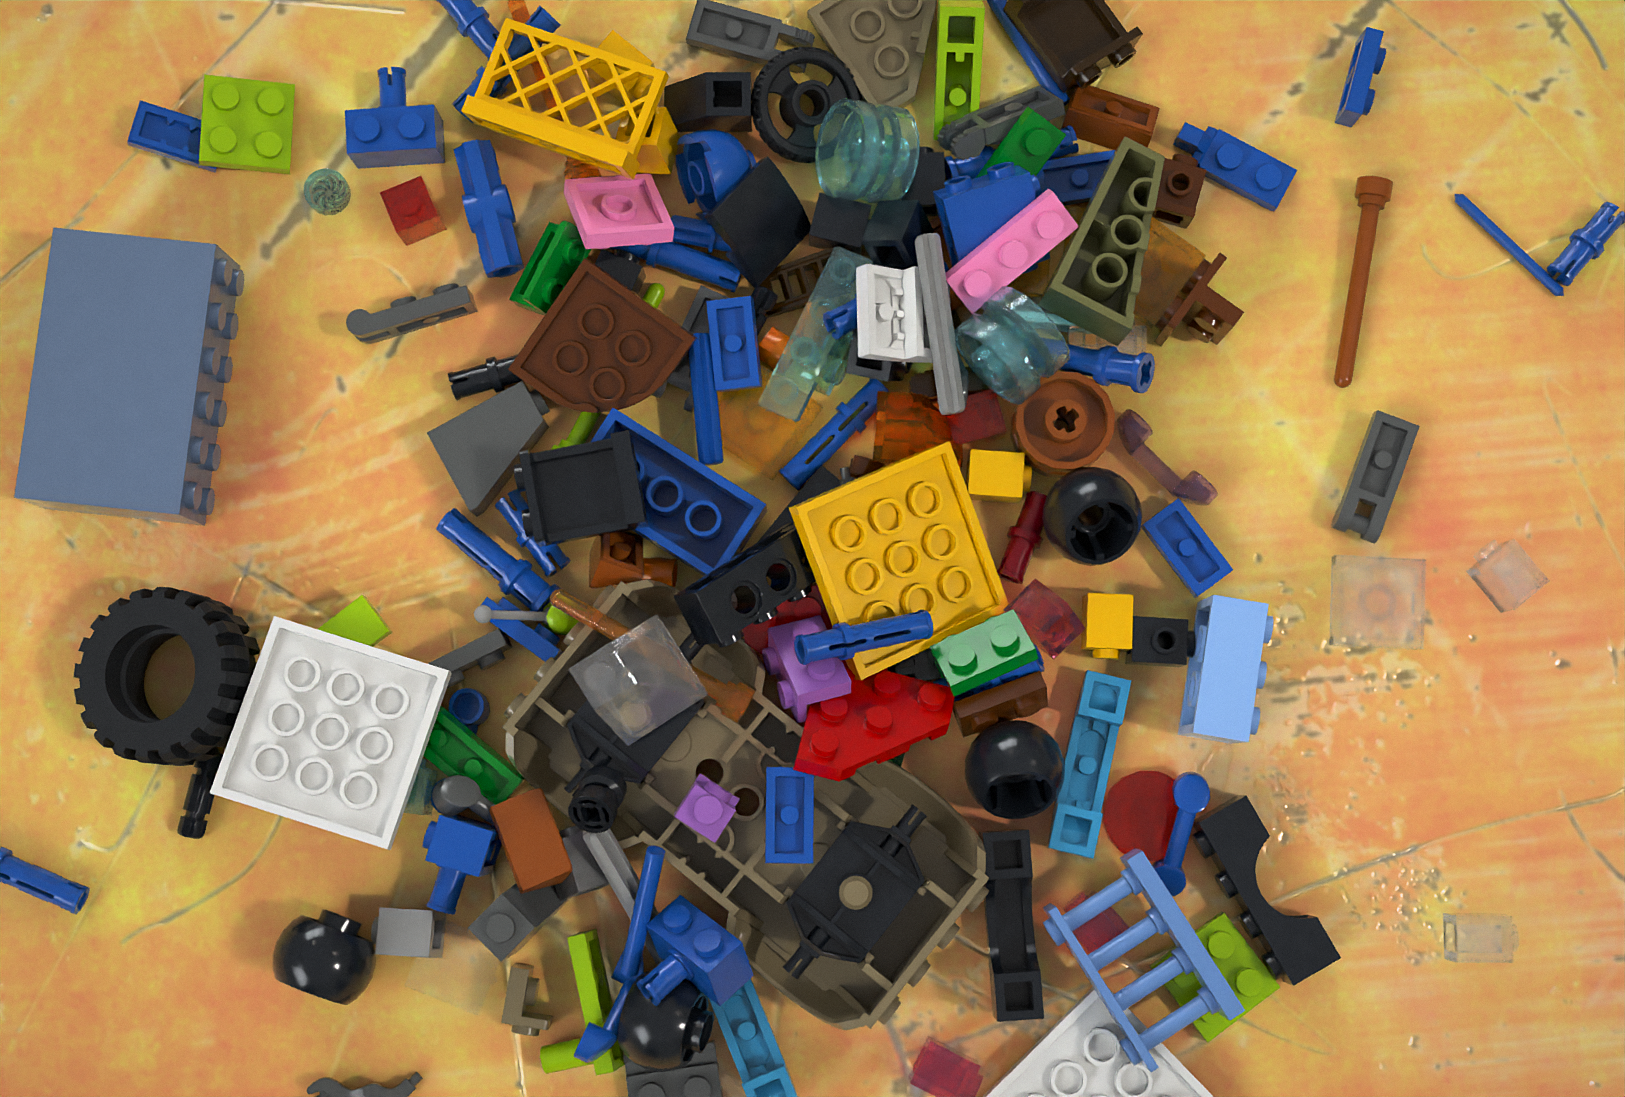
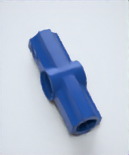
M476 139L464 142L461 146L454 149L465 192L462 195V201L472 233L476 234L483 268L488 278H502L516 274L519 270L524 269V264L513 223H516L512 202L506 184H502L495 150L490 140Z

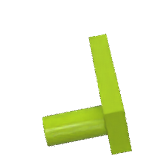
M597 929L569 936L567 940L585 1026L587 1027L588 1023L591 1022L603 1027L613 1004ZM581 1038L545 1045L540 1049L541 1064L546 1074L594 1064L597 1076L614 1072L625 1065L623 1051L619 1047L618 1040L606 1053L590 1063L573 1057Z

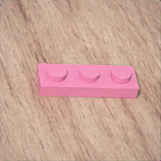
M1047 189L945 273L947 284L967 310L973 314L1079 226L1055 193Z

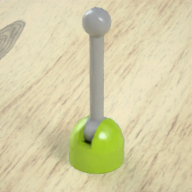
M557 599L549 602L542 612L491 610L486 605H480L475 609L474 617L479 623H487L491 619L542 621L545 628L552 633L567 635L580 621V609L577 602L573 599Z

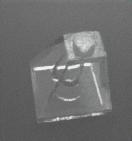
M658 614L609 642L568 669L595 712L627 746L708 695Z

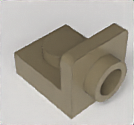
M515 963L510 969L501 1023L511 1024V1031L514 1033L539 1036L540 1029H549L553 1016L526 1011L527 1005L535 1006L540 979L532 977L534 966Z

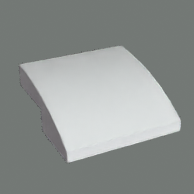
M872 264L856 267L858 357L896 362L932 363L918 267L913 266L905 270ZM947 284L948 294H949V300H950V287H949V285Z

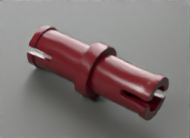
M1036 491L1027 492L1016 525L1010 526L1007 537L1010 540L999 569H997L1000 578L1012 583L1023 584L1033 552L1041 547L1043 541L1040 534L1044 526L1042 516L1047 495Z

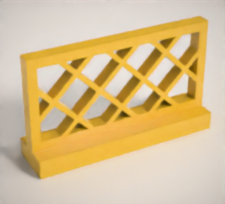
M506 18L475 96L467 95L461 112L474 124L634 180L640 165L636 158L669 75L666 71ZM514 34L528 37L534 51L512 61L508 48ZM538 41L546 43V45L540 47ZM559 49L569 51L574 64L552 75L544 57ZM577 54L587 58L580 61ZM538 60L546 78L523 88L517 70ZM600 62L608 64L614 78L591 89L584 70ZM617 68L625 70L626 72L619 74ZM510 74L518 92L502 100L491 97L490 93L495 81ZM578 74L586 92L563 102L556 84ZM639 76L652 79L653 82L648 94L631 102L624 84ZM550 87L557 106L541 114L534 112L528 98ZM618 87L626 105L603 116L596 97ZM522 101L524 108L514 104ZM590 101L597 120L582 127L573 125L568 111ZM642 109L638 117L636 111ZM562 115L564 122L554 118ZM630 115L635 127L628 144L613 139L607 125ZM602 129L604 135L595 133V131Z

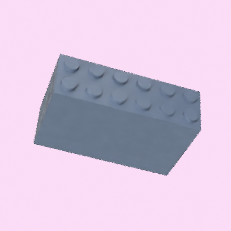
M53 228L14 498L49 510L205 526L206 515H211L215 503V493L210 488L212 471H217L221 458L220 446L216 444L218 427H223L227 414L226 402L222 400L224 383H229L232 376V359L228 357L230 339L234 340L238 332V316L234 313L236 296H241L244 288V273L240 270V265L217 244Z

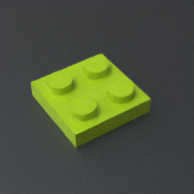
M204 74L199 165L290 174L295 84Z
M1222 911L1197 929L1195 933L1245 1011L1230 1021L1220 1015L1219 1012L1213 1015L1207 1012L1192 1022L1206 1042L1211 1041L1280 988L1279 984L1225 912ZM1176 946L1152 963L1150 968H1155L1173 956L1171 951ZM1182 972L1164 984V987L1179 1007L1198 996L1196 991L1202 987L1193 972L1188 975Z

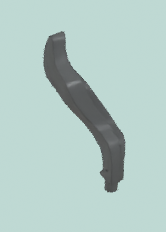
M416 1072L409 1080L406 1078L394 1088H387L378 1083H370L356 1089H349L333 1078L323 1077L313 1082L307 1088V1093L320 1092V1095L316 1097H408L416 1089L415 1085L423 1077Z

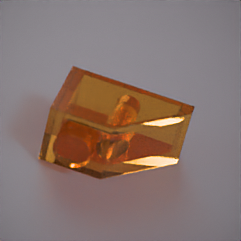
M877 391L872 461L894 463L929 447L950 441L958 465L962 467V431L949 418L942 415L939 409L923 394L901 391Z

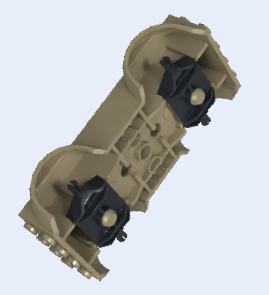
M648 579L628 583L627 585L621 581L616 588L611 584L608 585L593 604L597 611L587 624L579 621L565 637L563 642L568 647L556 660L550 657L536 672L534 679L538 684L527 696L522 693L519 694L504 712L508 720L502 728L507 731L505 752L509 760L534 789L542 788L546 800L569 819V804L575 792L578 791V786L585 772L597 766L608 767L617 771L627 784V793L621 806L618 808L617 816L610 829L622 849L642 841L648 846L663 848L665 850V860L729 911L726 930L743 943L750 966L776 989L808 1013L841 1030L855 1029L865 1025L871 1029L877 1020L884 1025L900 1006L901 1002L897 995L906 983L914 987L928 971L931 965L926 958L936 945L943 950L957 934L960 927L955 921L965 908L973 912L989 892L984 886L989 879L985 875L986 852L978 834L947 801L917 777L889 760L880 764L874 761L858 768L855 775L840 782L814 775L813 864L765 863L766 767H794L804 728L761 694L765 678L764 664L757 653L745 643L743 638L722 648H719L717 644H697L673 597L680 592L679 590L665 583ZM705 759H714L721 764L723 778L718 783L719 786L733 795L742 788H749L755 791L759 797L757 811L750 816H742L735 811L715 843L674 817L678 806L697 779V766Z

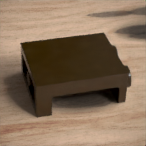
M1008 0L1003 8L1004 13L1063 94L1077 85L1081 89L1088 87L1103 74L1101 70L1110 64L1115 68L1125 64L1136 54L1137 51L1134 47L1143 35L1139 27L1127 32L1104 0Z

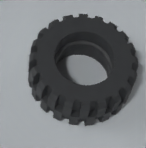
M157 587L155 590L144 588L132 592L129 596L130 600L119 598L109 605L108 610L110 614L108 616L99 615L90 627L94 630L90 638L84 637L79 651L84 652L81 664L75 663L74 677L79 678L80 688L74 689L76 704L84 705L85 711L81 713V718L86 728L96 729L97 731L94 733L95 739L103 747L113 748L115 755L128 760H137L141 763L186 766L193 765L196 760L207 761L216 757L219 753L218 747L226 748L257 664L254 655L260 653L256 638L245 636L249 632V626L242 617L233 615L232 608L224 603L212 600L210 597L171 587ZM181 635L189 645L194 657V684L185 703L174 714L160 720L151 710L145 696V671L155 651L167 640Z

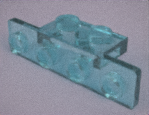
M840 247L833 249L758 401L763 409L798 422L814 390L830 396L834 386H838L843 381L846 375L853 331L840 339H834L832 333L836 329L830 333L827 331L823 321V314L842 306L856 297V267L865 264L874 265L871 259Z

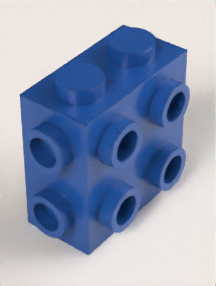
M1004 162L989 167L987 175L971 179L968 175L955 177L944 182L945 188L933 191L952 267L1042 194L1039 181L1034 174L1030 175L1029 171L1019 165L1014 166L1013 162ZM1049 252L1022 274L1037 269L1039 262L1050 259Z

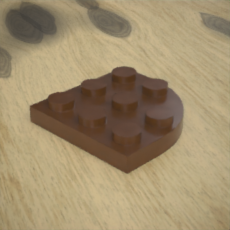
M584 258L508 370L550 400L564 407L589 413L609 412L612 408L620 410L635 405L655 393L673 374L697 337L591 260Z

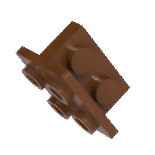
M1219 253L1212 263L1205 258L1202 260L1180 290L1187 297L1184 299L1177 294L1155 324V327L1161 330L1154 341L1155 343L1162 346L1181 320L1188 324L1187 330L1195 338L1204 343L1212 341L1216 345L1235 326L1244 312L1207 286L1227 259L1226 256Z

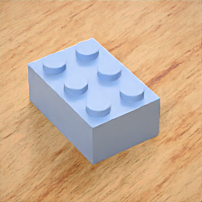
M1212 595L1197 602L1193 628L1195 632V651L1193 657H1189L1178 735L1234 744L1249 742L1250 734L1255 735L1257 733L1260 721V708L1254 707L1256 689L1263 688L1267 672V663L1261 661L1263 643L1268 644L1270 642L1273 631V616L1267 615L1269 604L1219 595Z

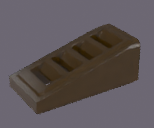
M840 246L780 265L760 284L773 291L771 281L779 279L785 301L779 303L776 301L771 312H766L767 318L807 307L809 303L818 304L852 294V284ZM831 265L836 283L830 285L827 283L823 267ZM810 270H814L819 289L813 291L810 290L805 273ZM789 276H797L802 295L793 296L788 279Z

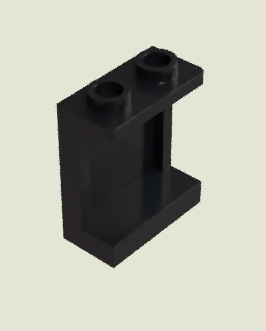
M629 430L611 433L610 439L536 453H531L529 450L519 451L521 464L514 465V476L518 491H526L529 509L522 510V521L527 537L534 536L535 543L543 547L649 527L633 437Z

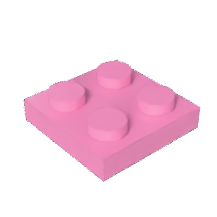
M636 174L634 180L621 175L565 179L564 196L585 249H607L618 246L673 242L674 226L651 174Z

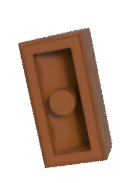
M1077 85L1074 88L1061 129L1071 125L1078 139L1113 150L1117 149L1125 136L1148 148L1160 108L1089 85L1081 89Z
M622 531L595 537L589 553L590 588L607 587L610 584L612 586L618 585L621 581L623 583H630L642 580L644 576L643 538L640 535Z
M542 788L529 790L490 807V815L520 894L560 884L569 876L573 870L572 864Z

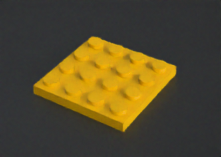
M950 441L938 443L789 508L832 626L841 622H846L850 626L881 618L913 613L922 609L924 611L927 610L933 622V635L931 638L855 653L852 659H847V666L854 673L855 680H863L930 648V646L941 642L950 635L959 634L983 623L990 617L998 616L1010 610Z

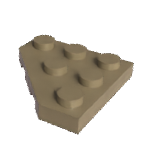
M824 0L807 11V17L829 51L836 58L838 57L846 64L845 67L850 69V74L854 75L853 80L856 82L858 92L862 97L861 99L877 124L915 101L937 0Z

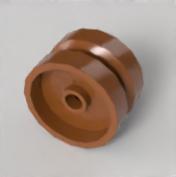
M1057 371L1040 377L1025 390L1011 418L1010 438L1015 452L1025 453V465L1032 466L1033 471L1045 477L1061 478L1073 470L1090 467L1106 451L1114 434L1115 412L1108 394L1095 380L1078 372ZM1055 421H1064L1068 426V433L1065 428H1062L1060 431L1057 430L1054 426Z

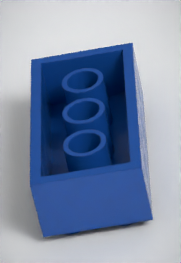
M612 408L591 442L610 439L611 433L629 430L633 437L649 527L633 529L632 531L703 576L740 554L767 513L766 504L617 409Z

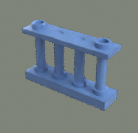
M1134 848L1120 857V860L1126 867V869L1120 872L1122 877L1064 915H1061L1053 904H1047L1043 909L1049 919L1044 921L1043 925L1057 946L1065 942L1124 1034L1125 1038L1119 1041V1044L1131 1063L1135 1066L1141 1062L1150 1072H1153L1159 1067L1149 1053V1050L1207 1012H1210L1212 1015L1219 1012L1220 1015L1230 1021L1244 1012L1245 1009L1144 852ZM1142 892L1151 906L1145 912L1147 917L1087 955L1072 931L1129 894L1133 893L1136 896ZM1158 932L1160 935H1163L1167 932L1176 945V948L1171 951L1173 956L1112 995L1098 971ZM1184 972L1188 975L1193 972L1202 986L1196 991L1198 996L1138 1035L1123 1011L1180 973Z

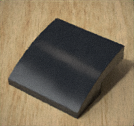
M768 156L759 160L746 176L704 217L731 248L725 255L754 288L759 286L804 239L811 228L810 221L798 197Z

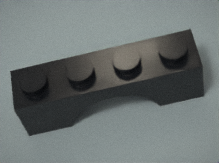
M1237 795L1194 820L1193 826L1197 832L1191 836L1197 849L1205 859L1210 856L1212 857L1220 871L1214 875L1219 887L1228 899L1235 897L1243 913L1238 915V919L1252 940L1256 937L1260 940L1267 952L1261 958L1275 980L1282 978L1283 982L1294 986L1341 958L1318 917L1308 914L1297 916L1284 915L1270 906L1262 896L1256 880V861L1262 846L1270 835L1247 795Z
M1013 829L979 832V838L986 852L985 875L989 877L988 881L984 884L989 890L984 898L993 1017L997 1022L1044 1019L1041 972L1036 953L1032 916L1033 872L1029 830Z

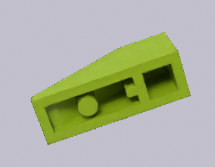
M938 0L933 140H938L937 135H939V130L942 129V126L950 125L952 121L979 110L985 6L982 0Z

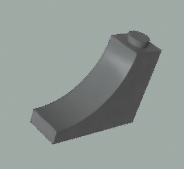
M516 883L502 893L468 929L502 962L516 954L571 898L560 901L555 885L520 894Z

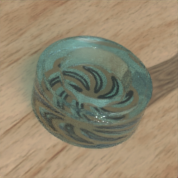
M324 168L313 172L304 184V196L307 203L322 215H335L344 210L350 201L351 190L348 182L339 172L333 169Z

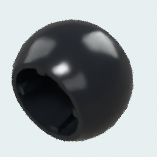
M1083 467L1067 473L1053 485L1044 503L1042 520L1048 540L1064 558L1078 564L1095 566L1118 559L1132 547L1140 532L1142 509L1134 488L1121 475L1109 469Z
M1004 721L986 728L972 742L965 759V779L972 797L984 810L994 816L1005 819H1023L1043 812L1056 800L1064 783L1065 761L1058 743L1046 730L1027 721Z
M324 909L318 920L301 915L282 931L276 942L273 952L275 979L311 995L342 1005H348L366 990L373 977L376 965L374 944L371 940L358 935L361 923Z
M649 970L636 978L628 992L618 1026V1044L629 1059L647 1070L657 1072L675 1071L685 1067L691 1061L695 1052L702 1053L712 1032L714 1014L708 1011V997L686 979L655 1006L651 1002L652 996L647 999L637 987V982L652 971Z

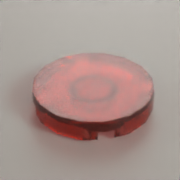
M1137 771L1123 776L1109 789L1102 805V824L1108 839L1121 853L1126 854L1130 850L1137 848L1144 852L1149 861H1158L1165 858L1178 811V806L1172 794V786L1175 779L1159 771Z

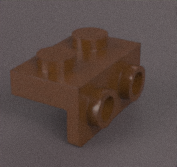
M1037 671L953 702L952 711L963 738L975 733L979 734L996 723L1028 717L1037 713L1040 709L1048 707L1047 686L1041 672Z

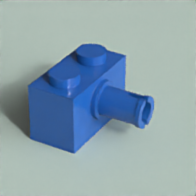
M387 67L377 70L380 106L371 109L345 110L347 155L358 169L445 163L443 120L435 105L407 106L406 70L400 67H391L392 75L388 74Z
M458 814L454 816L439 815L437 822H430L422 847L428 849L425 861L435 863L440 869L430 900L426 905L428 908L454 915L466 875L481 877L493 873L502 846L497 830L493 825Z
M681 895L646 924L658 957L662 962L643 979H640L637 982V987L647 999L652 996L651 1002L655 1006L684 979L689 980L697 989L718 1006H721L754 976L743 943Z

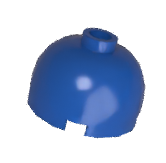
M716 129L699 130L683 135L678 139L677 145L684 144L683 153L676 155V168L683 194L688 204L694 203L696 199L700 209L703 211L696 213L699 219L708 222L704 218L706 214L756 164L752 152L748 149L746 150L737 138L730 133Z

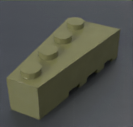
M1126 136L1123 138L1111 156L1078 223L1079 227L1074 231L1038 303V306L1116 346H1119L1133 327L1136 296L1140 290L1141 270L1150 239V223L1152 214L1155 211L1165 160L1163 155Z

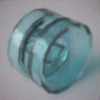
M843 98L835 102L826 113L818 133L815 149V169L819 185L826 195L834 198L857 200L860 198L875 204L885 200H900L909 190L916 174L919 159V132L916 121L908 109L885 104L874 105L866 101Z
M1002 286L982 305L983 315L973 313L954 330L955 341L959 353L983 383L1008 402L1020 405L1041 387L1040 376L1051 377L1070 360V350L1054 322L1037 304L1016 289Z

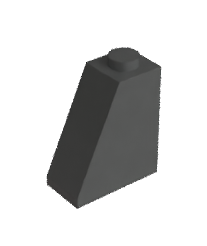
M523 381L427 432L466 506L476 517L487 510L512 477L514 465L521 464L519 451L529 450L531 452L549 428L543 415L550 412L546 402L539 391L534 389L530 392Z

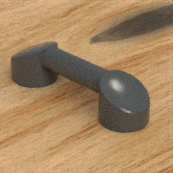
M453 775L435 785L432 798L434 805L441 813L454 816L469 808L495 827L489 812L490 807L495 804L481 795L480 787L474 780L462 775Z

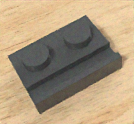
M715 1040L708 1041L702 1053L695 1052L693 1058L685 1067L675 1071L657 1072L647 1070L635 1064L625 1054L623 1055L629 1097H723Z

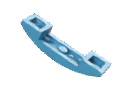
M1087 670L1085 673L1064 756L1065 778L1062 789L1055 800L1047 847L1049 849L1094 859L1103 813H1101L1119 727L1124 719L1131 680Z
M749 979L721 1006H718L709 998L743 1082L742 1087L746 1097H798L752 980Z

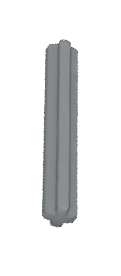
M927 233L916 237L915 249L939 411L942 415H952L964 411L965 401L941 240L937 233Z
M611 829L601 833L584 831L583 839L631 920L640 881ZM654 905L650 921L659 914ZM648 931L645 945L655 963L659 965L662 960L658 957Z

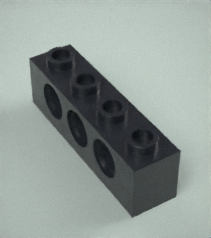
M792 520L673 597L697 644H717L719 648H722L741 639L744 636L742 629L751 623L754 625L761 624L778 614L776 607L786 600L793 602L808 595L812 591L810 584L816 580ZM801 549L805 554L804 564L801 560ZM767 571H769L771 575L770 586L768 585L766 578ZM733 592L737 597L736 609H734L731 601Z

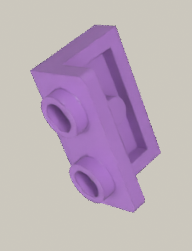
M821 615L768 628V648L762 650L767 673L769 675L775 674L778 679L777 691L781 705L784 709H791L797 723L806 721L807 705L851 694V679L842 660L838 657L810 662L807 665L799 663L794 648V640L797 635L827 630Z

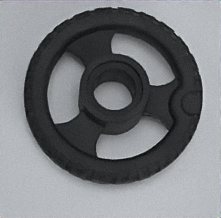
M815 47L792 48L779 53L769 60L756 77L751 92L753 123L764 143L775 153H778L779 156L798 163H815L827 160L845 149L858 130L862 115V97L858 92L856 82L853 80L854 75L850 74V69L846 68V64L838 57L836 58L834 54ZM798 63L814 64L825 69L833 78L828 86L818 80H808L798 84L793 80L789 66ZM769 93L781 96L779 103L780 115L783 121L793 128L788 139L783 138L771 121L768 110ZM802 94L807 95L813 102L814 110L811 116L806 115L800 108L799 102ZM834 106L844 108V119L840 129L832 139L819 146L814 139V126L827 121L833 113Z

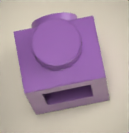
M700 773L675 811L674 817L715 843L735 813V806L740 799Z

